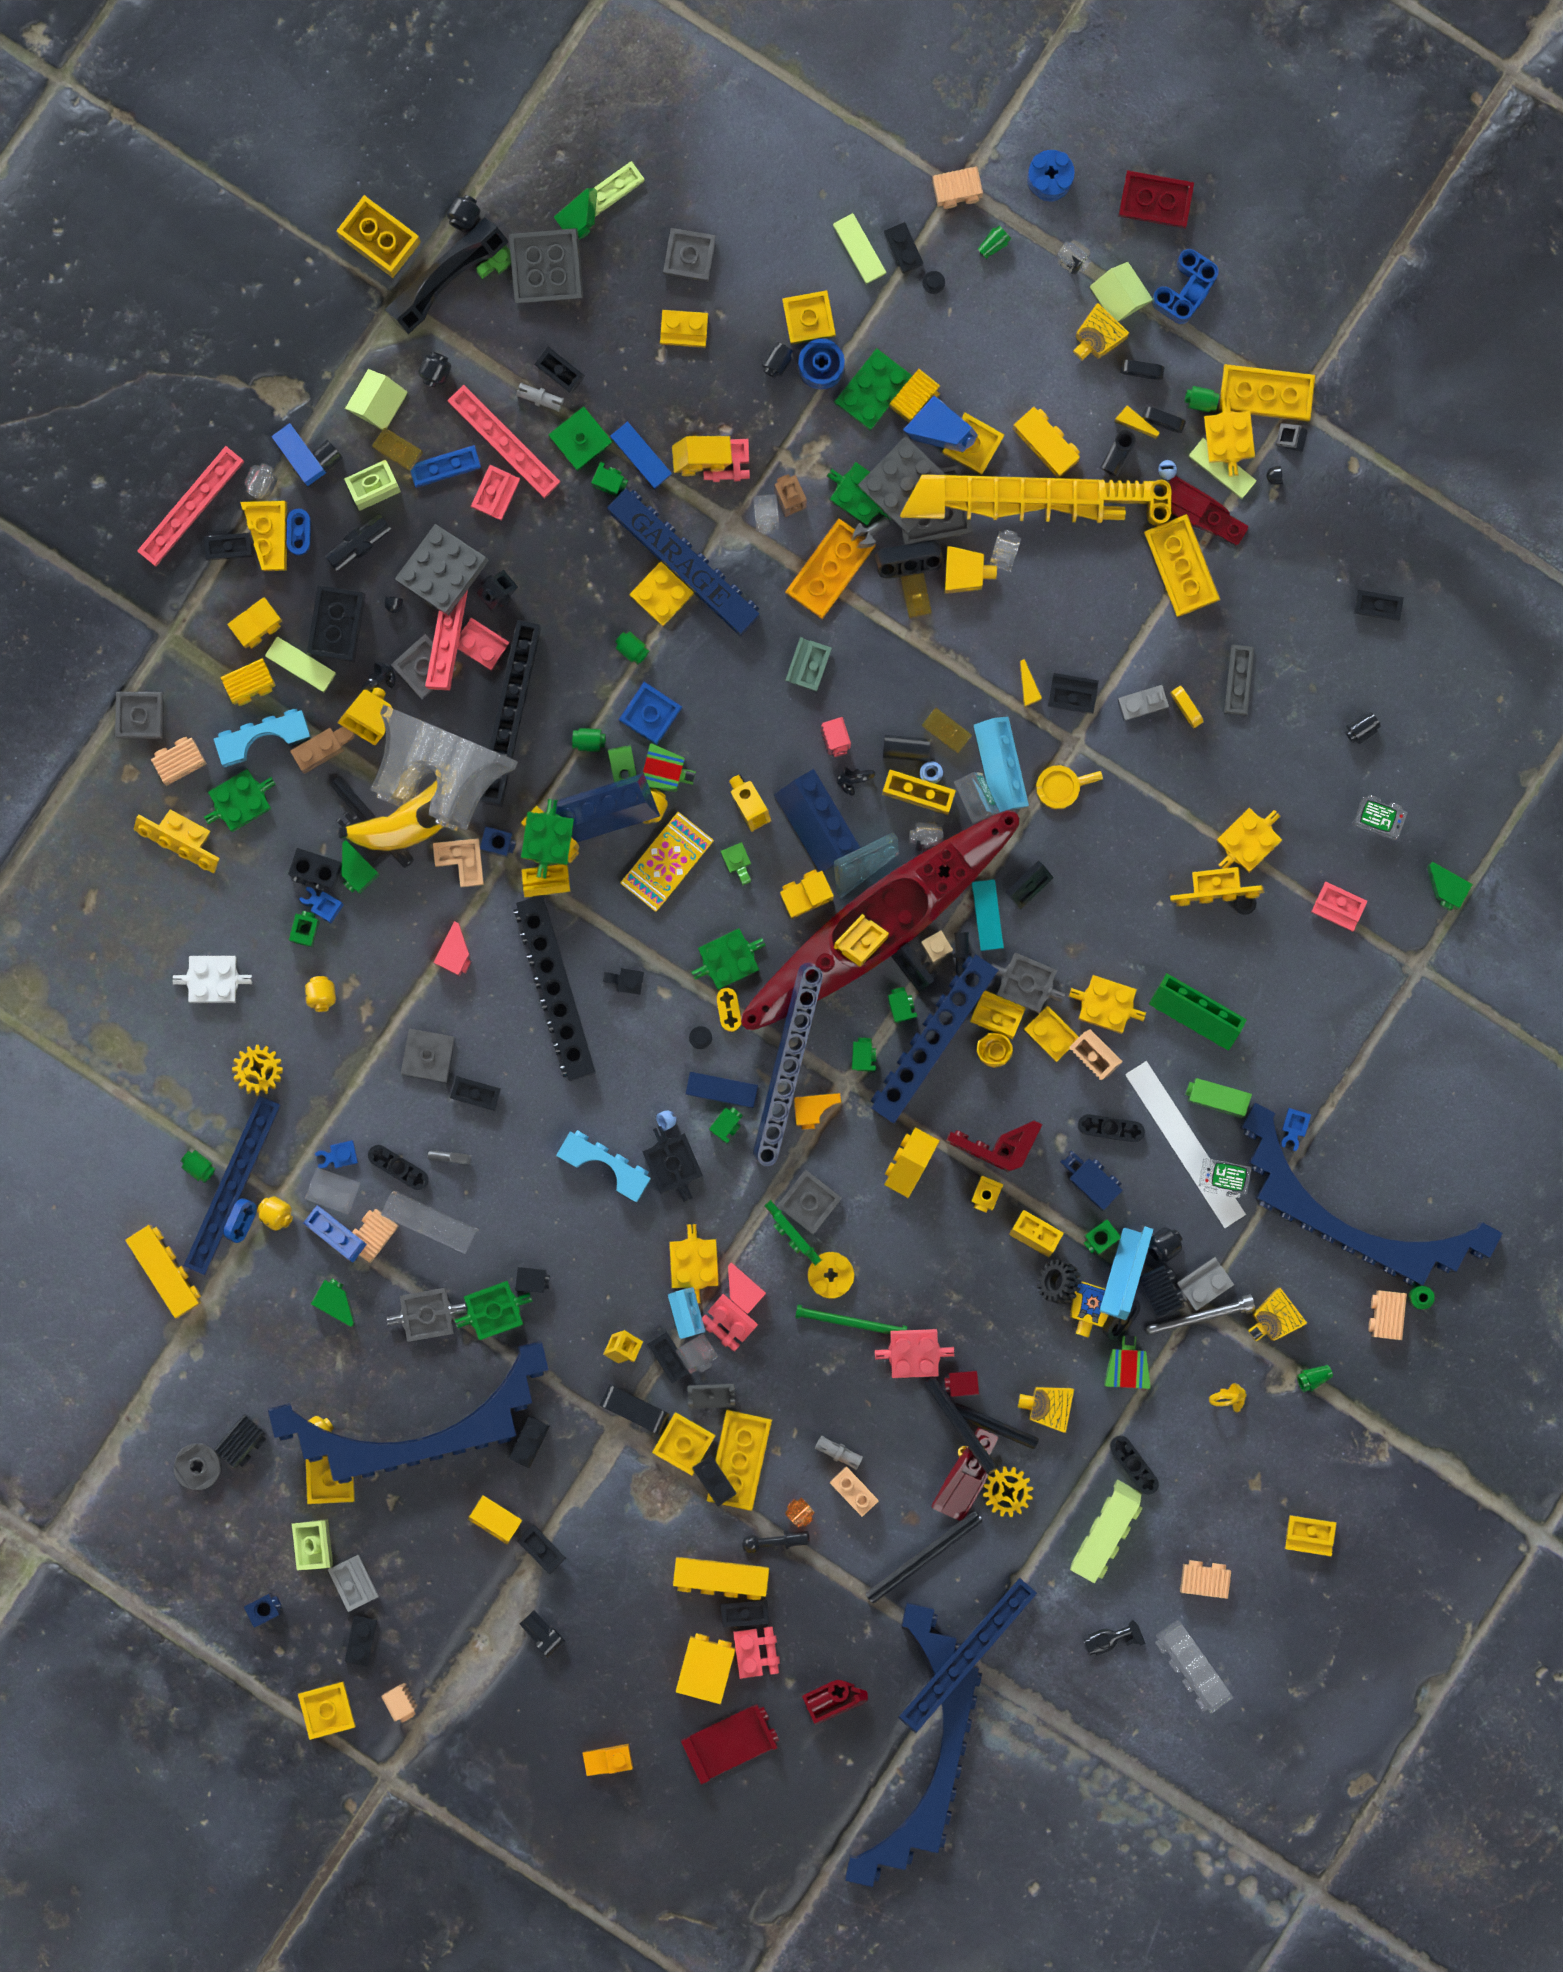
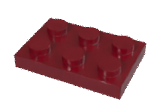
M1127 170L1118 217L1186 229L1194 182Z

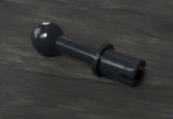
M808 1530L791 1533L784 1531V1536L760 1539L755 1535H748L743 1539L742 1547L747 1553L751 1554L756 1553L763 1547L785 1545L786 1549H790L793 1546L809 1545L810 1535Z

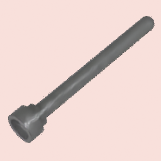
M1251 1294L1245 1295L1237 1303L1149 1325L1145 1328V1332L1151 1335L1239 1311L1241 1313L1246 1312V1314L1256 1312Z

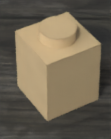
M942 930L921 942V946L932 964L953 951Z

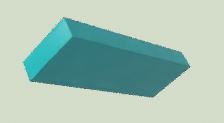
M995 879L972 882L980 951L1003 949Z

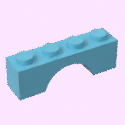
M297 709L284 712L285 716L279 718L270 716L262 719L263 723L254 726L253 723L242 725L239 731L232 733L231 730L219 733V737L214 738V742L222 766L225 768L247 761L249 747L256 739L262 736H278L284 739L290 746L310 740L312 737L303 711H298Z
M577 1130L575 1134L569 1132L556 1156L576 1168L585 1162L594 1160L608 1164L614 1170L617 1177L616 1191L637 1203L651 1180L647 1176L649 1172L638 1165L635 1169L627 1165L629 1160L619 1154L613 1157L607 1153L609 1148L598 1142L595 1145L587 1141L589 1137Z

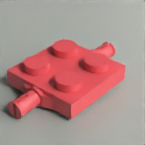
M937 1329L890 1331L891 1343L889 1350H875V1360L889 1359L892 1368V1378L939 1376L938 1364L940 1357H954V1347L940 1348Z

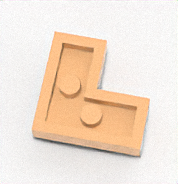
M479 838L433 843L435 867L458 865L460 887L484 885Z

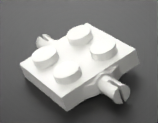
M189 956L187 975H173V985L187 984L189 1003H236L238 984H252L253 979L252 975L238 974L236 956Z

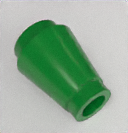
M1000 225L996 229L993 227L978 248V251L987 259L1009 245L1008 242L1011 240V237Z
M1325 1365L1302 1370L1296 1378L1303 1392H1312L1330 1378H1333L1331 1368Z

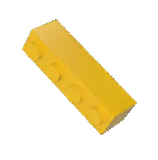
M147 1225L125 1241L174 1318H179L201 1304L199 1298L202 1296L195 1285L192 1287L186 1280L189 1276L183 1266L178 1267L174 1259L177 1257L171 1247H165L161 1241L164 1236L159 1228Z
M676 1557L673 1586H677V1591L691 1592V1589L694 1588L701 1589V1594L714 1595L715 1591L724 1592L726 1597L738 1598V1594H747V1599L761 1600V1596L766 1597L769 1567Z

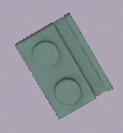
M800 637L785 682L817 692L832 648Z

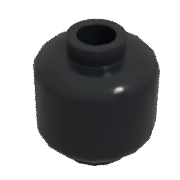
M465 195L464 198H455L447 212V218L450 220L449 224L460 231L473 228L480 215V208L476 205L477 201L468 195Z
M431 352V354L423 357L418 374L424 379V384L436 388L437 384L442 385L446 383L451 370V363L448 362V357Z
M1160 1229L1151 1236L1148 1247L1150 1255L1156 1261H1170L1182 1250V1236L1175 1229Z

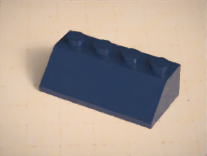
M814 769L795 779L774 794L819 872L829 870L861 850V847Z
M644 773L560 799L556 807V814L561 817L574 819L571 837L576 842L660 817Z

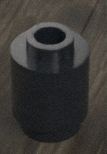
M777 342L775 346H772L762 363V367L765 368L763 372L772 378H776V376L781 377L792 359V349Z
M1372 712L1364 713L1346 725L1347 731L1345 733L1352 743L1357 742L1361 744L1377 733V729L1381 725Z

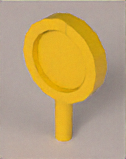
M1061 765L1051 766L1045 769L1038 777L1036 793L1045 806L1052 809H1064L1072 805L1077 799L1080 786L1103 780L1102 773L1098 771L1077 777L1068 767Z

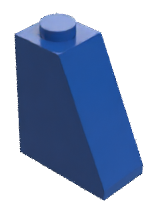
M935 396L929 400L903 429L913 441L962 453L974 444L978 436L968 423Z

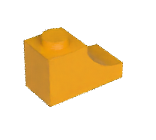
M840 1093L794 1097L796 1126H801V1130L815 1129V1124H820L819 1118L827 1108L841 1104Z
M629 1744L583 1752L587 1776L633 1769Z

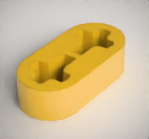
M1181 686L1170 692L1173 700L1192 728H1196L1204 722L1199 711Z
M723 988L717 994L720 1022L724 1030L734 1032L741 1025L738 998L733 989ZM725 992H728L729 996L734 997V999L730 1000L731 1008L726 1009L725 1001H720V998L724 997ZM732 1011L733 1018L738 1019V1022L734 1023L733 1028H730L729 1024L724 1023V1020L728 1019L727 1012Z

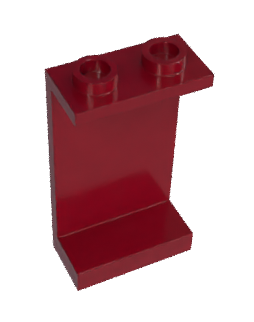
M757 1703L681 1740L701 1784L764 1752L777 1748L776 1742L780 1740L775 1729H769L766 1723L769 1720V1716L764 1707L759 1708Z

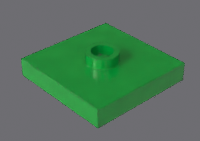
M582 407L548 434L576 471L580 470L613 443L585 407Z

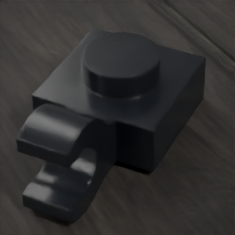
M621 968L620 975L604 972L603 982L618 984V992L640 995L644 972Z

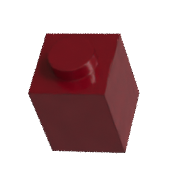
M977 1371L948 1373L949 1378H944L945 1391L950 1392L951 1397L979 1394Z

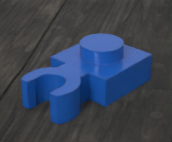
M307 887V892L312 894L311 898L305 900L300 897L299 900L305 906H313L310 910L313 914L332 924L343 907V903L325 892L318 896L313 888Z
M1288 1108L1282 1131L1288 1132V1134L1281 1141L1282 1148H1285L1286 1142L1291 1140L1294 1143L1292 1151H1297L1299 1148L1297 1137H1305L1311 1114Z
M353 1140L330 1145L331 1152L329 1153L326 1151L315 1153V1156L324 1155L326 1158L325 1163L319 1164L318 1168H326L332 1162H334L335 1168L358 1163Z

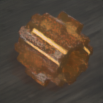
M802 1497L798 1501L794 1499L787 1505L788 1510L785 1514L798 1529L802 1525L806 1527L813 1520L812 1516L815 1512Z

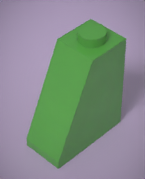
M1198 1078L1194 1079L1193 1083L1189 1082L1185 1095L1189 1096L1188 1102L1238 1118L1246 1115L1252 1096L1250 1093Z

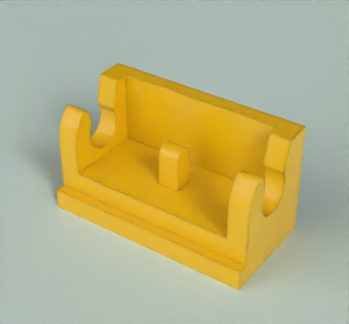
M1025 1210L1022 1211L1009 1233L1010 1236L1048 1258L1054 1252L1064 1234L1062 1231Z
M484 1495L468 1518L470 1522L507 1545L522 1522L520 1518Z

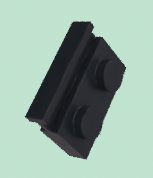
M1053 673L1048 707L1093 714L1099 680Z

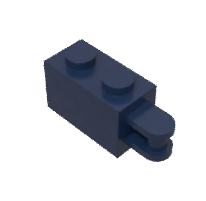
M1070 1150L1068 1152L1070 1155L1065 1160L1060 1161L1072 1174L1069 1180L1101 1211H1104L1123 1191L1119 1187L1122 1183L1113 1175L1108 1177L1103 1172L1105 1167L1098 1160L1094 1159L1091 1161L1088 1158L1084 1162ZM1076 1161L1081 1165L1077 1171L1071 1168Z

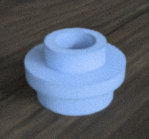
M934 761L924 763L920 769L921 779L934 784L938 783L943 776L942 767ZM929 769H933L936 772L934 777L927 775Z

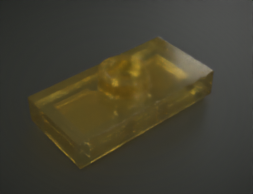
M387 428L383 429L372 445L373 449L411 471L423 454L422 450Z
M936 707L922 724L924 729L957 754L972 737V734Z

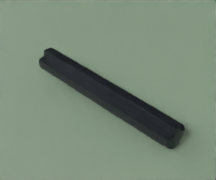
M954 1404L964 1420L1031 1449H1035L1039 1442V1439L1033 1435L961 1404Z

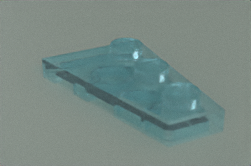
M894 833L834 861L836 891L841 898L899 854L898 838Z

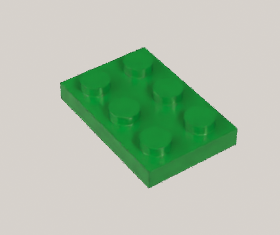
M876 348L834 403L871 431L888 410L890 402L910 380L912 375Z

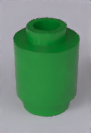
M1192 386L1191 390L1187 389L1184 403H1188V408L1209 413L1210 411H1216L1219 393H1214V390Z
M623 632L615 641L617 644L615 649L631 663L635 662L637 665L650 652L646 648L647 645L632 632L627 634Z
M579 728V730H573V749L600 752L601 748H605L606 734H602L601 729Z
M197 1150L193 1152L188 1151L180 1161L183 1163L181 1168L198 1182L201 1180L203 1183H206L216 1170L212 1166L213 1163Z
M1417 1286L1409 1292L1408 1301L1415 1309H1427L1434 1303V1293L1426 1286ZM1421 1293H1424L1426 1296L1425 1302L1419 1300Z

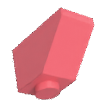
M454 921L434 960V964L460 976L462 972L466 974L472 961L468 960L470 954L460 924Z
M730 1263L728 1265L730 1299L742 1311L748 1314L766 1293L733 1263Z

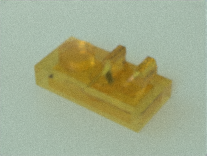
M924 573L901 577L909 618L932 614Z

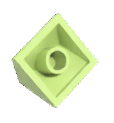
M1129 262L1111 268L1090 286L1102 307L1118 322L1152 301V297Z
M368 369L345 409L385 432L408 392L387 376Z
M386 460L345 478V482L359 511L401 492Z
M328 1519L293 1523L292 1531L297 1570L332 1567L333 1560Z

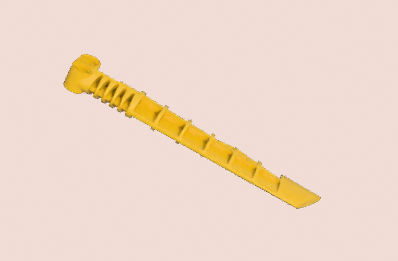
M921 475L900 517L944 519L946 506L966 511L968 520H971V513L993 518V520L1019 514V520L1023 521L1024 513L1045 509V520L1049 522L1052 509L1071 514L1072 522H1076L1077 516L1096 520L1097 523H1102L1103 520H1125L1126 515L1125 507L1104 506V503L1147 504V520L1150 524L1159 526L1168 521L1171 515V486L1165 480L1144 481L1143 484L1135 481L1134 484H1131L1129 480L1126 483H1122L1121 480H1118L1117 483H1113V480L1105 483L1104 480ZM1155 486H1160L1163 488V497H1158L1155 495ZM1155 509H1160L1163 511V520H1158L1155 518Z

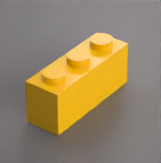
M1033 407L1013 425L1012 429L1056 478H1061L1079 462L1080 456L1078 454L1080 452L1074 444H1068L1063 439L1064 434L1057 426H1051L1048 422L1049 418L1043 410H1037Z
M889 770L882 795L948 815L956 790Z

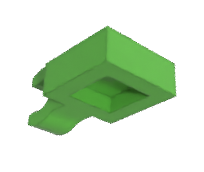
M505 245L492 258L476 268L478 275L483 279L493 270L501 274L510 267L511 254L509 248Z
M742 842L722 850L721 854L729 872L737 871L742 885L750 883L751 879L745 867L751 865V862Z

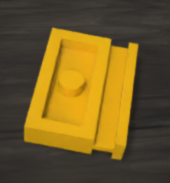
M662 310L660 344L706 348L708 313Z
M568 865L548 866L546 879L542 878L543 869L541 878L536 877L538 867L522 869L524 898L570 892Z
M862 914L835 942L834 948L841 950L844 956L861 967L888 938L889 933L873 921L865 919V915Z
M984 991L970 1022L993 1032L1001 1033L1013 1040L1026 1007Z
M1049 1006L1024 1029L1055 1062L1079 1038Z
M1289 1515L1284 1549L1332 1556L1336 1522Z

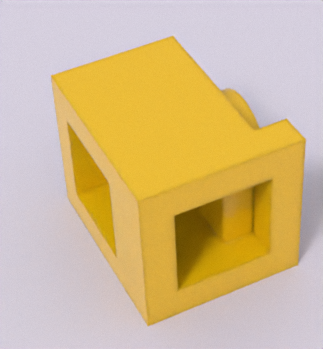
M981 1176L971 1199V1202L975 1204L974 1208L987 1213L988 1209L992 1211L1004 1184ZM989 1191L991 1193L990 1199H984L982 1193Z
M625 1330L612 1334L603 1355L618 1364L627 1360L635 1362L643 1341Z

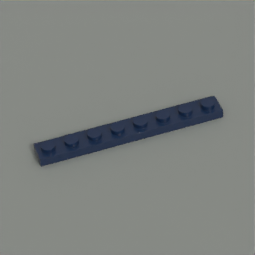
M261 1096L258 1097L183 1266L206 1275L224 1235V1227L235 1203L241 1197L281 1107L280 1104Z
M1019 1578L898 1718L916 1734L1036 1596L1037 1592Z

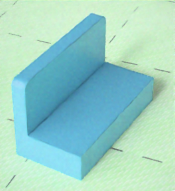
M691 1287L668 1294L679 1338L682 1339L706 1332L694 1288Z

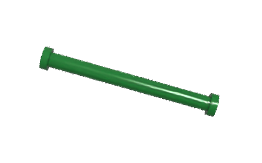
M797 1305L795 1316L797 1319L804 1317L890 1334V1331L907 1330L905 1325L898 1327L802 1308V1305Z

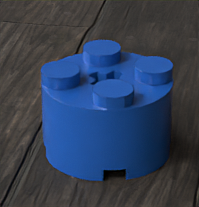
M1046 150L1034 156L1029 166L1027 175L1029 189L1043 201H1057L1061 199L1072 186L1075 173L1073 163L1064 152ZM1048 172L1055 175L1054 179H1050V176L1047 175Z
M815 339L809 342L799 355V374L803 382L812 388L820 390L837 385L844 372V354L831 340ZM819 360L824 361V368H819V365H817Z

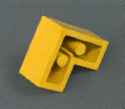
M686 436L672 445L674 473H682V476H694L696 472L702 471L703 468H711L712 472L724 471L725 467L732 464L730 436Z
M816 869L803 875L804 879L801 880V883L796 884L793 881L782 887L783 891L780 892V896L791 919L833 901L834 895L823 871L817 873Z
M916 1127L911 1135L906 1134L900 1145L904 1149L899 1147L893 1160L897 1161L896 1164L891 1162L885 1172L888 1178L884 1185L909 1198L940 1140Z

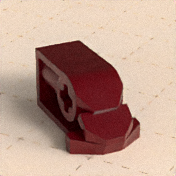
M843 1680L832 1681L802 1695L815 1725H819L857 1706H861L869 1700L866 1690L855 1688L854 1684ZM837 1687H839L841 1690L845 1689V1691L842 1693V1698H839L838 1696H833V1694L836 1693L835 1689Z

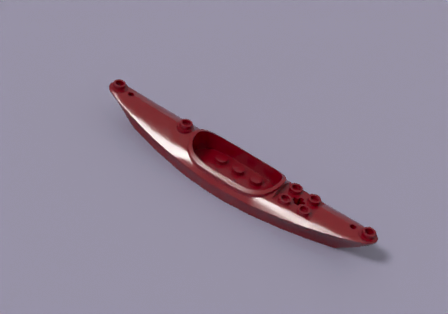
M1007 810L989 817L923 852L865 890L823 925L767 982L742 1013V1026L747 1030L753 1031L787 1017L799 967L804 963H812L822 971L823 979L817 999L819 1001L891 957L902 946L914 939L953 903L1000 852L1019 826L1020 818L1018 814ZM939 868H947L949 870V877L945 878L943 876L941 878L938 875L940 873ZM863 914L865 919L873 921L887 931L889 935L883 944L860 967L844 956L841 950L835 949L834 945ZM811 969L806 972V980H811L815 976V970ZM809 992L801 994L800 1002H806L809 999Z

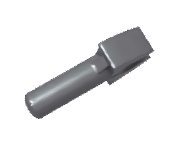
M883 517L868 528H864L859 523L852 535L851 541L855 540L858 536H866L865 540L861 541L857 548L874 546L876 541L873 539V535L889 525V519Z
M439 1151L428 1152L429 1160L471 1164L472 1155Z

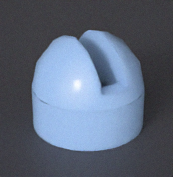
M1170 460L1161 462L1158 468L1159 475L1166 480L1174 478L1177 473L1176 464ZM1171 466H1173V469H1164V470H1162V467H1171Z
M669 1110L663 1111L656 1116L658 1125L662 1126L664 1131L676 1124L677 1118L673 1117V1112Z

